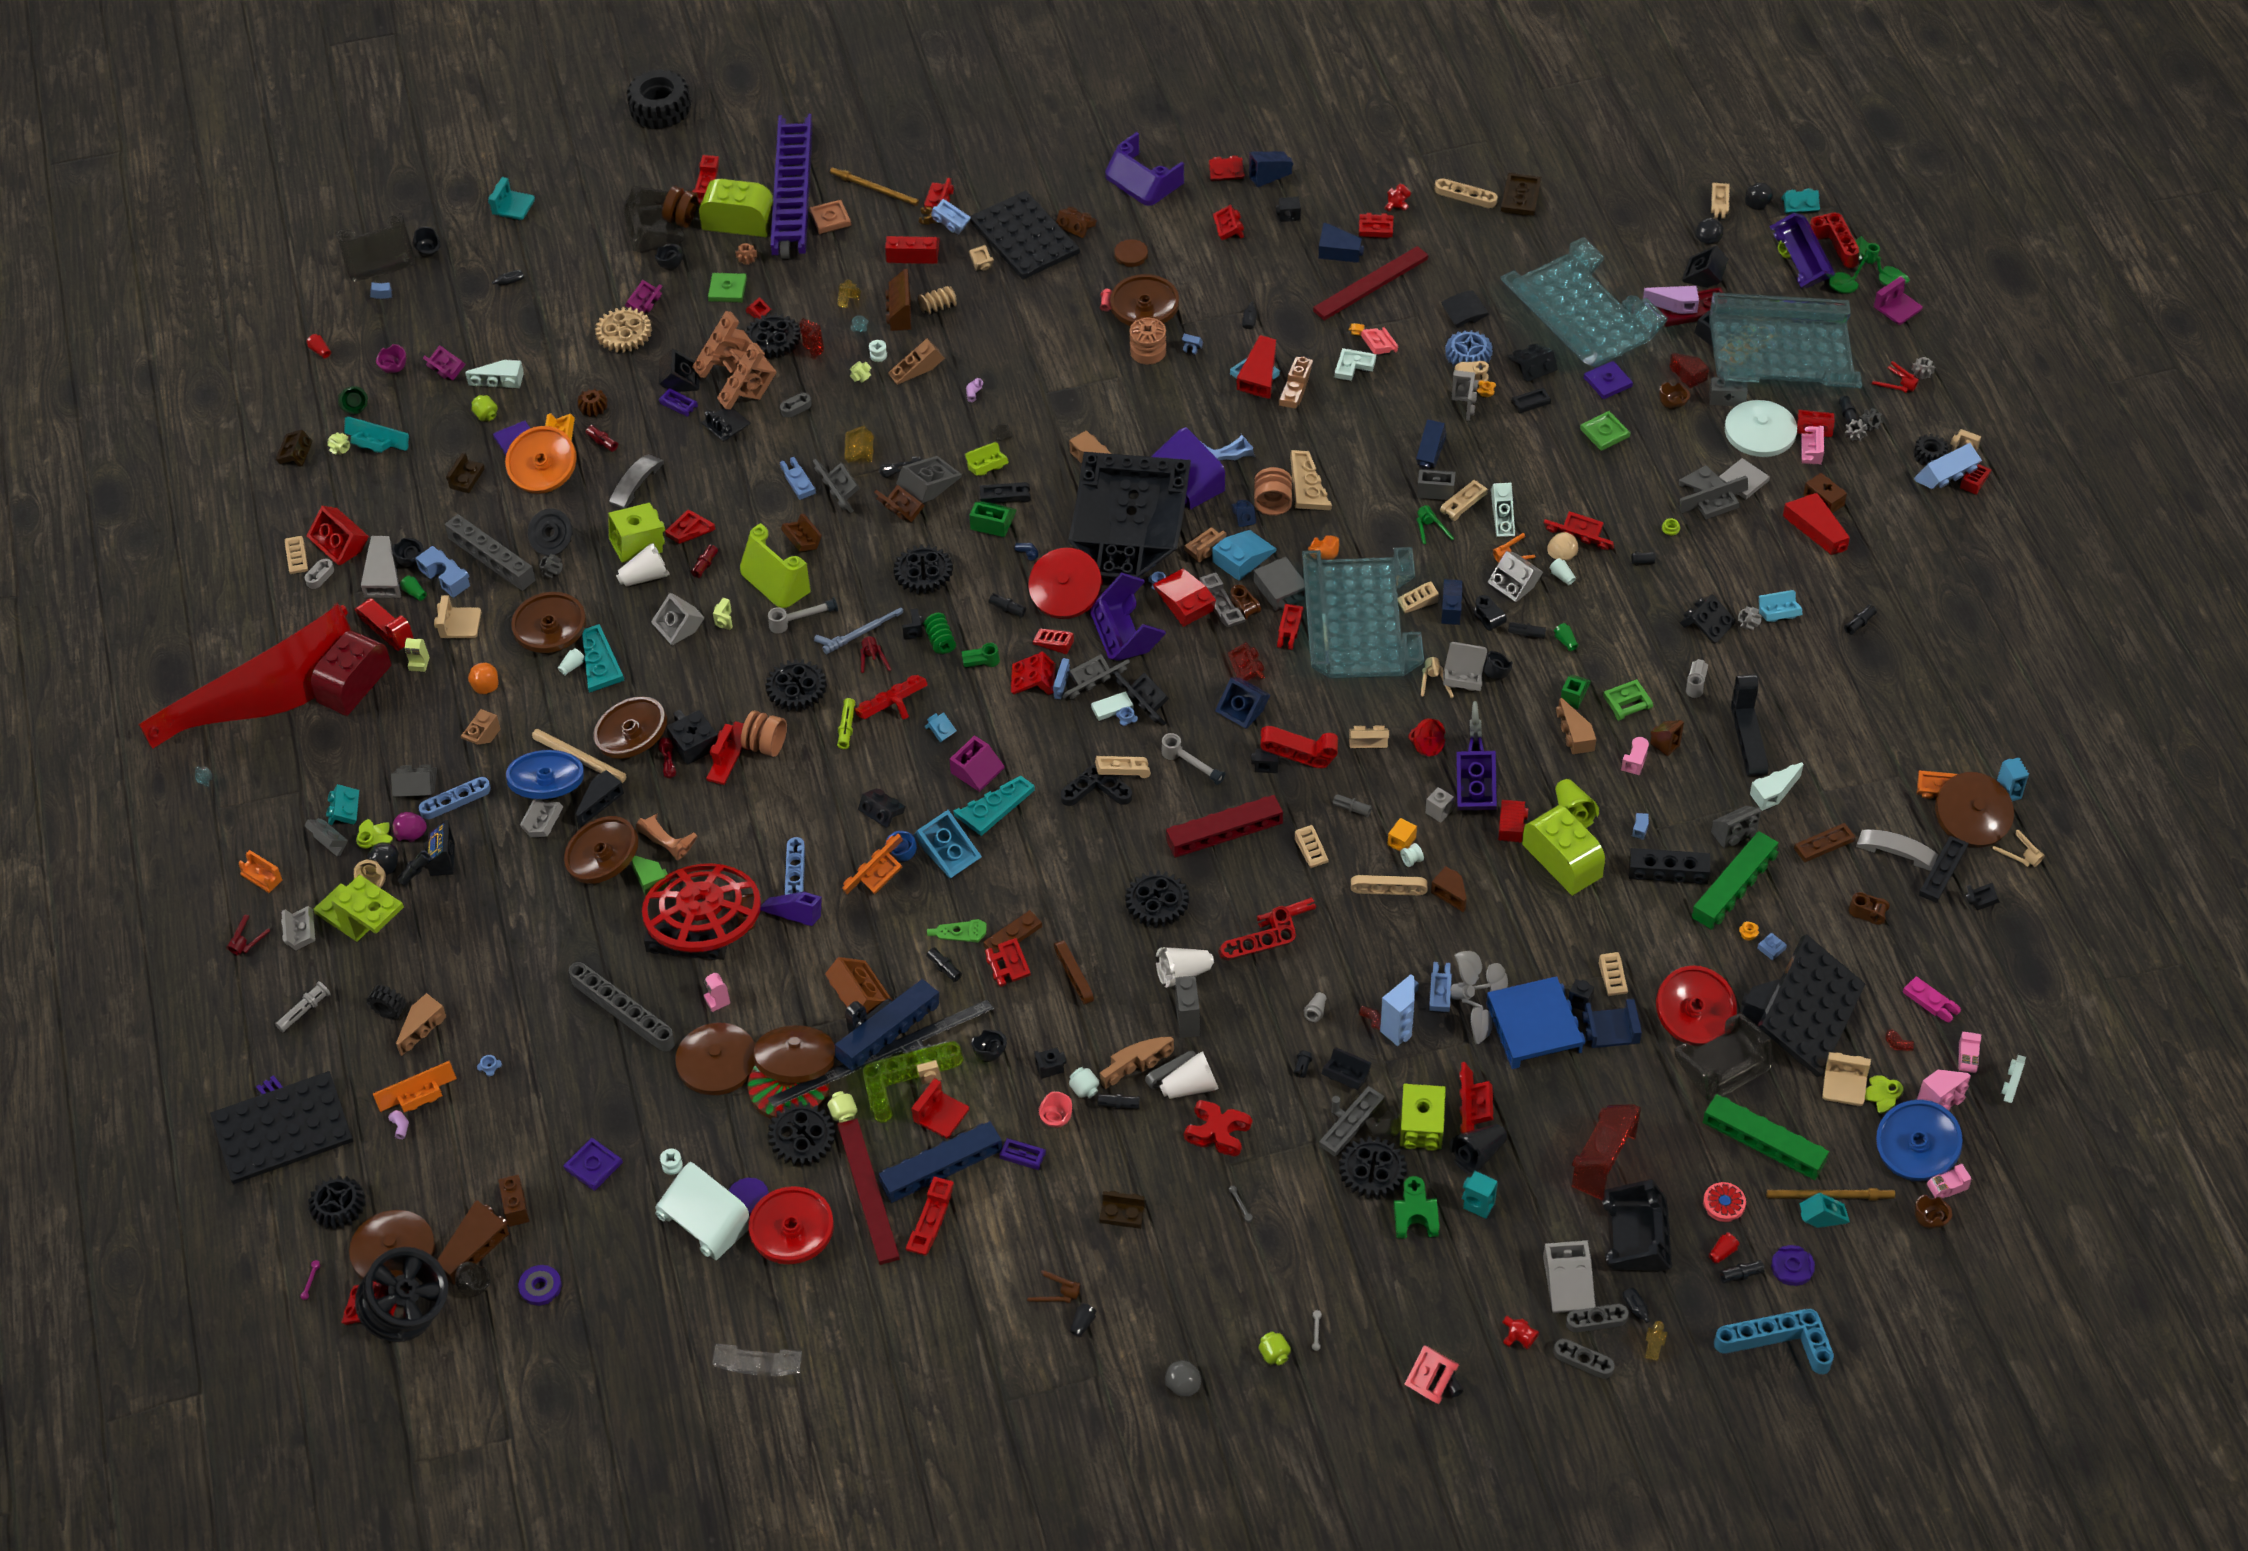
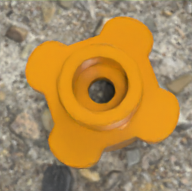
M1480 381L1477 392L1482 397H1490L1494 395L1496 384L1489 381Z

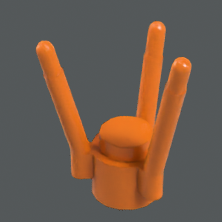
M1522 533L1506 544L1493 549L1496 561L1499 563L1506 551L1511 552L1510 546L1524 538L1525 534ZM1527 555L1521 557L1527 560L1535 558V555Z

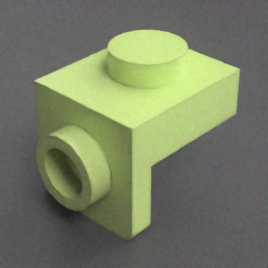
M722 598L720 603L714 608L713 617L716 626L731 630L733 626L731 616H729L732 612L729 599Z

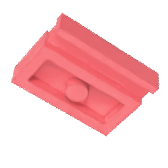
M1378 328L1362 330L1361 337L1374 354L1390 353V350L1397 352L1398 345L1385 328H1382V330Z

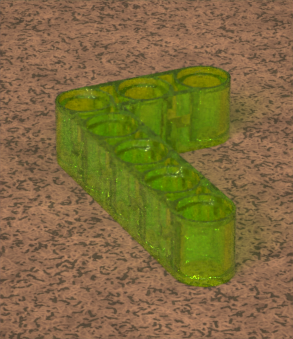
M949 1041L867 1064L863 1069V1075L875 1120L883 1123L892 1117V1109L886 1086L920 1077L917 1065L931 1062L930 1060L932 1059L937 1060L940 1071L960 1066L963 1062V1054L959 1044Z

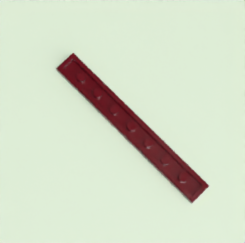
M1418 246L1414 247L1313 307V312L1325 321L1428 260V254Z
M858 1119L837 1123L879 1265L900 1260Z

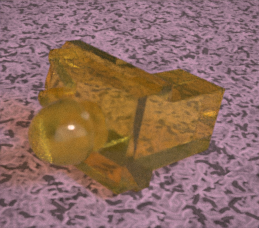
M849 279L844 284L840 283L838 307L847 308L849 298H859L861 296L860 289L856 287L857 284H852V281Z
M1661 1321L1654 1323V1329L1648 1327L1645 1339L1648 1341L1645 1358L1658 1361L1661 1344L1665 1345L1668 1332H1662L1664 1324Z

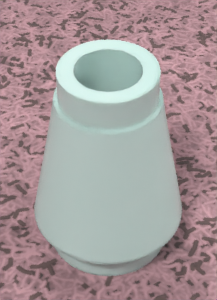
M1559 558L1550 565L1551 573L1567 585H1571L1576 580L1565 560Z
M576 648L569 650L558 670L563 675H567L583 664L584 655Z

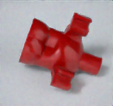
M1399 184L1395 190L1391 188L1387 192L1388 204L1385 206L1387 211H1390L1393 207L1401 208L1405 211L1409 207L1404 201L1411 196V192L1405 185Z
M1506 1316L1502 1322L1509 1327V1334L1503 1341L1508 1347L1515 1340H1518L1528 1350L1539 1335V1331L1528 1326L1529 1323L1523 1318L1513 1320Z

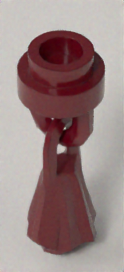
M665 737L658 743V748L664 755V777L672 778L677 773L671 758L674 744L670 738Z

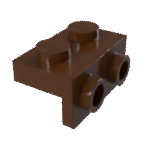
M1074 207L1059 210L1056 223L1063 230L1081 238L1085 237L1087 228L1096 226L1097 222L1090 214L1080 213Z
M800 514L797 522L783 523L781 527L782 532L798 551L817 549L822 534L805 514Z

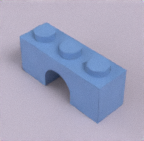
M432 546L416 557L418 569L429 579L441 574L439 576L441 588L454 598L470 586L467 571L460 569L455 561L449 560L441 550L438 551Z

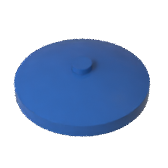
M541 750L525 754L515 759L506 770L508 787L520 796L533 799H548L565 795L576 789L584 778L582 762L570 753L557 750Z
M1927 1100L1906 1101L1893 1107L1882 1118L1876 1136L1879 1155L1888 1169L1902 1178L1913 1181H1927L1936 1175L1947 1173L1956 1164L1962 1151V1132L1954 1115L1945 1107Z

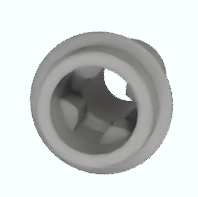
M1316 993L1314 998L1304 1008V1016L1307 1020L1317 1022L1322 1019L1327 999L1325 994Z

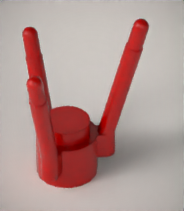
M1891 361V365L1896 367V369L1891 366L1888 369L1902 377L1900 384L1903 386L1872 381L1873 385L1901 390L1907 393L1908 390L1914 391L1919 379L1894 361Z

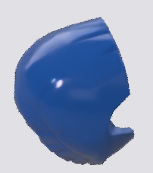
M896 831L889 835L887 840L891 836L899 834L903 841L890 854L898 862L908 861L916 853V839L912 833Z

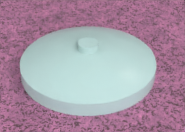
M1752 400L1735 406L1729 412L1725 422V434L1729 442L1739 451L1757 457H1770L1785 452L1793 445L1797 434V424L1793 415L1779 404L1764 400Z

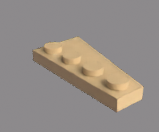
M1291 450L1290 459L1295 508L1331 510L1332 504L1327 499V492L1321 485V478L1315 471L1316 467L1309 451Z

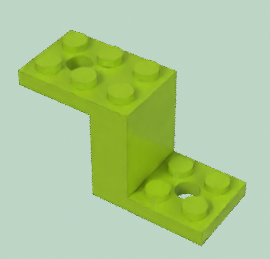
M359 874L347 887L343 884L338 885L313 910L316 915L357 942L369 930L375 934L379 932L404 906L401 901Z

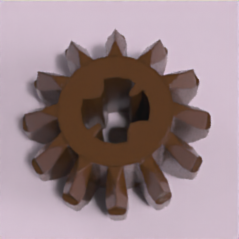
M596 388L593 390L588 389L587 392L582 391V394L578 396V409L583 415H588L589 418L592 415L597 417V414H603V411L607 409V397L602 390L597 391Z

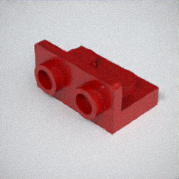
M947 178L945 184H931L924 204V210H926V207H931V209L934 206L937 207L942 199L950 203V195H953L954 185H951V178Z
M1229 205L1213 213L1218 234L1222 241L1235 234H1238L1240 238L1244 237L1243 230L1245 229L1239 220L1241 215L1237 209L1234 210Z
M1798 410L1797 434L1813 433L1806 432V427L1824 426V436L1832 437L1835 422L1834 413Z

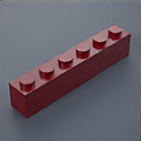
M1275 795L1262 797L1256 801L1246 802L1234 808H1227L1215 814H1209L1199 819L1171 826L1166 829V841L1174 858L1283 824V811Z

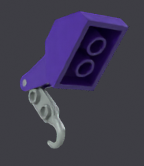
M1473 701L1469 749L1468 751L1457 752L1458 810H1497L1496 752L1484 751L1481 720H1479L1477 701ZM1474 744H1478V751H1474Z

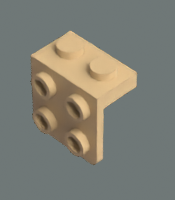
M441 596V601L437 604L438 617L434 619V626L438 628L440 638H476L480 624L481 609L453 608L449 596Z
M1829 1052L1825 1068L1822 1098L1826 1101L1863 1106L1871 1059Z

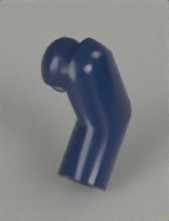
M1032 543L1015 544V551L1026 552L1028 560L1033 561L1038 558V550Z

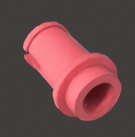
M1104 289L1101 292L1100 309L1107 312L1111 309L1110 296L1112 290Z

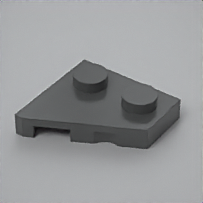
M1705 465L1681 478L1678 485L1684 487V485L1694 488L1693 491L1697 493L1725 482Z

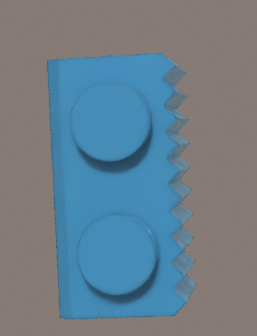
M2020 758L2007 759L2002 762L1997 781L2007 790L2011 800L2015 801L2022 798L2029 773H2027L2028 770H2025L2026 767H2024Z

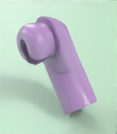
M976 378L966 387L967 400L969 402L976 400L975 393L982 388L983 381L980 378Z
M395 1110L389 1114V1121L397 1125L395 1137L404 1139L409 1121L401 1111Z

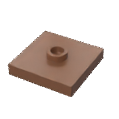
M841 200L809 208L819 234L851 226L850 218Z

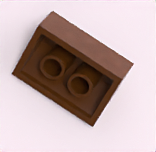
M904 269L889 282V289H886V300H889L886 302V312H889V314H886L887 324H890L891 331L911 330L908 269Z

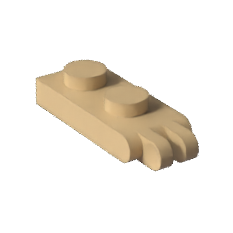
M1712 184L1711 213H1714V218H1718V214H1721V218L1725 219V214L1729 212L1730 184Z

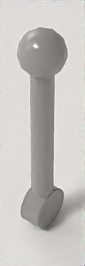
M1315 1310L1313 1312L1315 1329L1312 1349L1318 1351L1320 1349L1318 1340L1321 1312Z

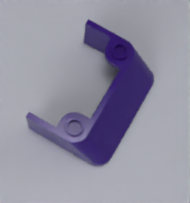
M1137 132L1117 146L1105 170V177L1109 182L1146 206L1156 204L1184 184L1183 162H1180L1171 170L1164 166H1157L1150 170L1133 159L1139 154V133Z
M1792 213L1769 226L1771 230H1775L1774 236L1776 240L1784 243L1799 271L1797 280L1800 287H1811L1835 275L1804 215Z
M1121 573L1091 608V616L1107 656L1115 661L1148 653L1166 634L1164 630L1144 624L1137 631L1135 630L1129 614L1136 607L1134 593L1145 581L1125 573Z

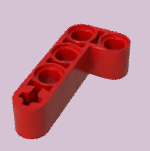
M1829 213L1813 217L1810 221V226L1816 238L1823 239L1829 237L1843 265L1847 268L1858 266L1859 247L1842 215L1839 213Z
M369 598L355 608L358 617L395 650L400 651L403 649L407 638L414 639L411 627L402 615L395 619L372 598Z
M1265 726L1261 729L1260 747L1264 751L1315 768H1325L1338 754V736L1334 733H1325L1315 741L1273 726Z
M1279 906L1271 912L1270 922L1272 929L1225 941L1218 950L1220 958L1229 961L1290 944L1295 939L1296 932L1289 910L1284 906ZM1276 912L1284 914V921L1276 919ZM1281 931H1287L1290 939L1284 940L1281 937ZM1262 936H1268L1271 939V944L1265 945L1262 942ZM1243 941H1249L1252 944V950H1246L1243 947ZM1227 946L1229 949L1235 948L1237 946V949L1232 951L1230 955L1229 952L1224 951L1227 948Z

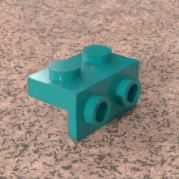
M1804 189L1800 192L1788 190L1782 196L1785 214L1820 211L1818 190Z
M337 784L335 789L329 792L328 802H330V806L326 812V817H329V825H333L335 820L355 824L357 821L359 790Z

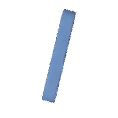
M479 777L421 802L419 805L421 817L432 819L486 796L491 790L489 780L485 777ZM461 792L469 793L466 797L459 796ZM445 799L451 800L447 805L441 804Z
M799 837L791 838L787 842L785 895L793 894V888H796V893L804 892L805 845L804 841ZM795 845H798V847H797V852H798V853H794V847H795ZM793 860L800 861V864L796 866L791 865L790 863ZM795 875L800 877L798 881L790 880Z

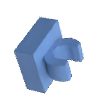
M1188 334L1183 335L1184 352L1187 353L1188 348L1193 347L1192 353L1195 355L1197 348H1202V339Z
M1770 933L1758 944L1757 949L1771 960H1774L1786 949L1787 944L1773 933Z

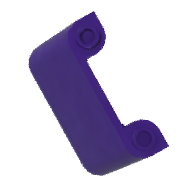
M1186 427L1178 430L1151 456L1191 460L1185 505L1189 509L1225 491V470L1222 463Z

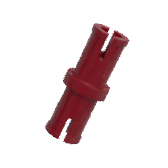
M593 425L587 428L586 434L596 440L598 445H603L611 452L618 448V442L608 437L606 432H601Z
M708 545L705 552L698 557V562L691 570V574L694 577L700 578L705 569L710 567L712 559L718 553L717 547Z

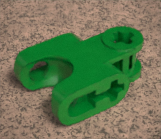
M1417 1176L1407 1178L1404 1182L1403 1200H1394L1397 1239L1407 1238L1408 1227L1414 1223L1424 1225L1429 1237H1438L1439 1217L1437 1199H1426L1425 1184L1421 1178Z

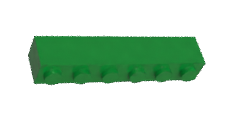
M1758 831L1694 905L1692 918L1711 930L1716 924H1721L1725 913L1732 911L1737 899L1743 898L1748 886L1752 887L1757 880V876L1765 872L1768 863L1776 859L1779 853L1777 851L1779 842Z
M1716 1094L1705 1111L1704 1124L1813 1180H1816L1826 1164L1829 1151L1824 1147L1806 1140L1801 1135L1788 1131L1783 1126L1770 1122L1767 1118L1751 1112L1746 1107L1731 1102L1726 1097Z

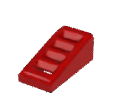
M1979 464L1977 465L1978 469L1974 472L1966 473L1960 485L1961 489L1977 495L1992 470Z
M1039 629L1033 644L1067 654L1074 642V633Z

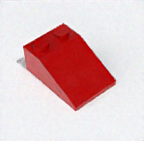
M1184 568L1153 584L1157 593L1183 627L1214 611L1216 603L1214 596L1203 583Z

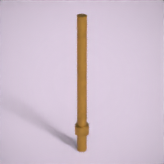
M833 167L830 170V174L840 177L841 180L857 183L914 206L919 204L918 199L854 176L846 170L841 171Z
M1868 1188V1190H1767L1766 1193L1767 1198H1810L1820 1192L1833 1199H1868L1869 1201L1895 1199V1190H1878V1188Z

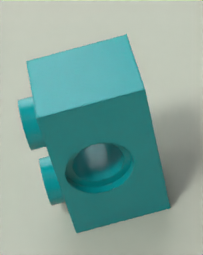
M1474 1171L1472 1177H1467L1463 1185L1465 1189L1462 1195L1464 1200L1463 1208L1486 1219L1495 1204L1498 1181Z

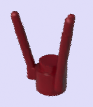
M871 636L865 637L862 640L863 648L860 649L861 673H864L865 655L872 656V659L876 660L875 654L877 652L888 671H891L892 669L881 651L880 645H877L876 639Z
M244 915L226 948L235 955H240L242 952L247 954L252 946L270 932V929H266L246 945L247 940L241 936V933L249 919V915Z

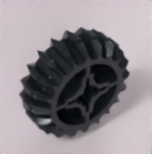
M338 1175L337 1179H333L330 1176V1181L322 1180L321 1186L315 1185L316 1191H311V1198L308 1199V1209L312 1219L319 1226L324 1225L326 1229L332 1226L334 1230H336L337 1226H341L344 1229V1224L352 1225L353 1219L359 1220L358 1214H363V1207L366 1206V1196L362 1186L357 1184V1181L354 1179L350 1180L348 1176L342 1179L340 1175Z

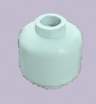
M1081 1067L1070 1075L1069 1086L1079 1098L1086 1096L1091 1098L1098 1092L1096 1088L1099 1086V1080L1089 1068L1083 1069Z

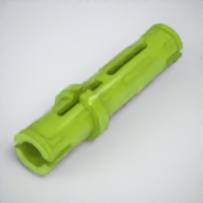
M846 698L843 703L841 725L838 727L839 738L837 746L840 749L849 748L850 736L853 734L852 721L855 700L851 698Z

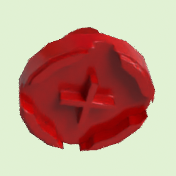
M1427 718L1422 720L1409 733L1408 738L1415 746L1417 752L1430 757L1442 751L1446 739H1444V734L1446 732L1439 720Z

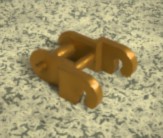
M926 207L925 211L924 208H921V213L929 216L924 217V221L920 217L919 223L927 225L938 223L931 216V207Z

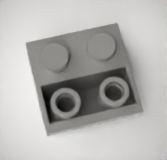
M1506 551L1488 583L1517 602L1535 587L1543 571L1517 553Z

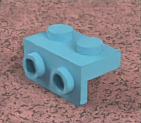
M1794 590L1759 596V613L1766 621L1775 622L1778 619H1793L1796 616L1802 615V608L1796 602V592Z

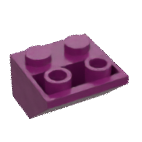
M975 735L949 759L951 774L979 792L1005 768L989 744Z

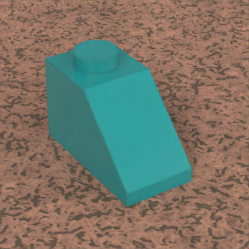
M1820 1192L1799 1204L1802 1211L1801 1217L1804 1222L1817 1228L1842 1225L1850 1222L1845 1204Z

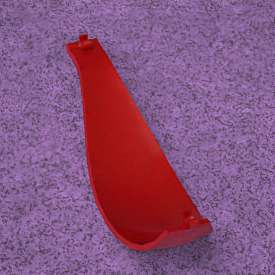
M338 603L334 604L325 614L285 640L139 723L138 725L149 745L153 749L177 733L191 727L270 716L289 711L315 698L311 686L314 668L344 633L352 631L346 618L348 614L344 605L339 606Z

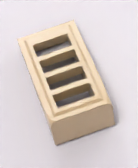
M303 537L286 538L285 548L289 573L295 574L308 571Z
M1428 582L1397 598V602L1405 614L1438 603L1439 594L1433 583Z
M1313 825L1296 830L1295 841L1309 867L1313 868L1328 863V858ZM1320 854V857L1314 859L1311 858L1313 856Z
M1619 952L1601 954L1599 957V967L1607 995L1627 994L1628 990ZM1614 984H1621V986L1611 987Z

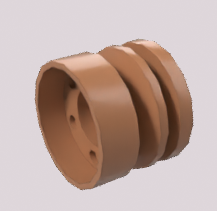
M1148 317L1136 320L1129 330L1132 358L1141 364H1155L1161 361L1166 354L1165 325L1155 318Z
M1269 467L1256 474L1254 488V505L1256 509L1266 515H1280L1287 512L1292 506V477L1284 469Z
M755 710L751 711L742 729L741 746L754 752L760 749L762 754L768 756H777L785 741L787 731L786 720L773 715L768 718L766 713H760Z

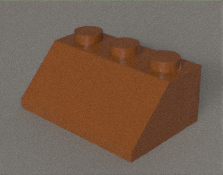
M838 957L825 973L830 985L836 990L840 1000L845 1003L847 1008L852 1002L858 1001L866 1008V1014L868 1015L883 1001L891 999L865 960Z

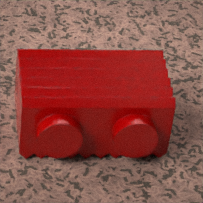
M1502 799L1498 840L1522 842L1526 825L1524 820L1528 819V808H1525V801Z

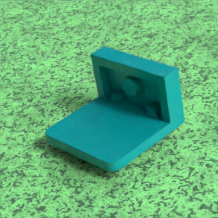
M502 177L499 183L496 184L493 193L489 196L488 203L490 204L492 214L522 220L525 218L535 198L530 194L511 191L508 178Z

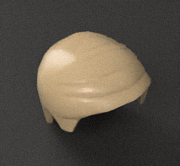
M1567 532L1558 533L1548 544V554L1554 559L1560 558L1567 562L1571 561L1578 553V542L1573 535Z
M366 859L359 862L354 868V879L360 874L379 888L383 886L386 874L377 861Z

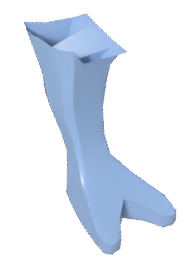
M1242 434L1237 440L1221 449L1213 450L1204 445L1218 460H1237L1243 456L1256 457L1253 447Z

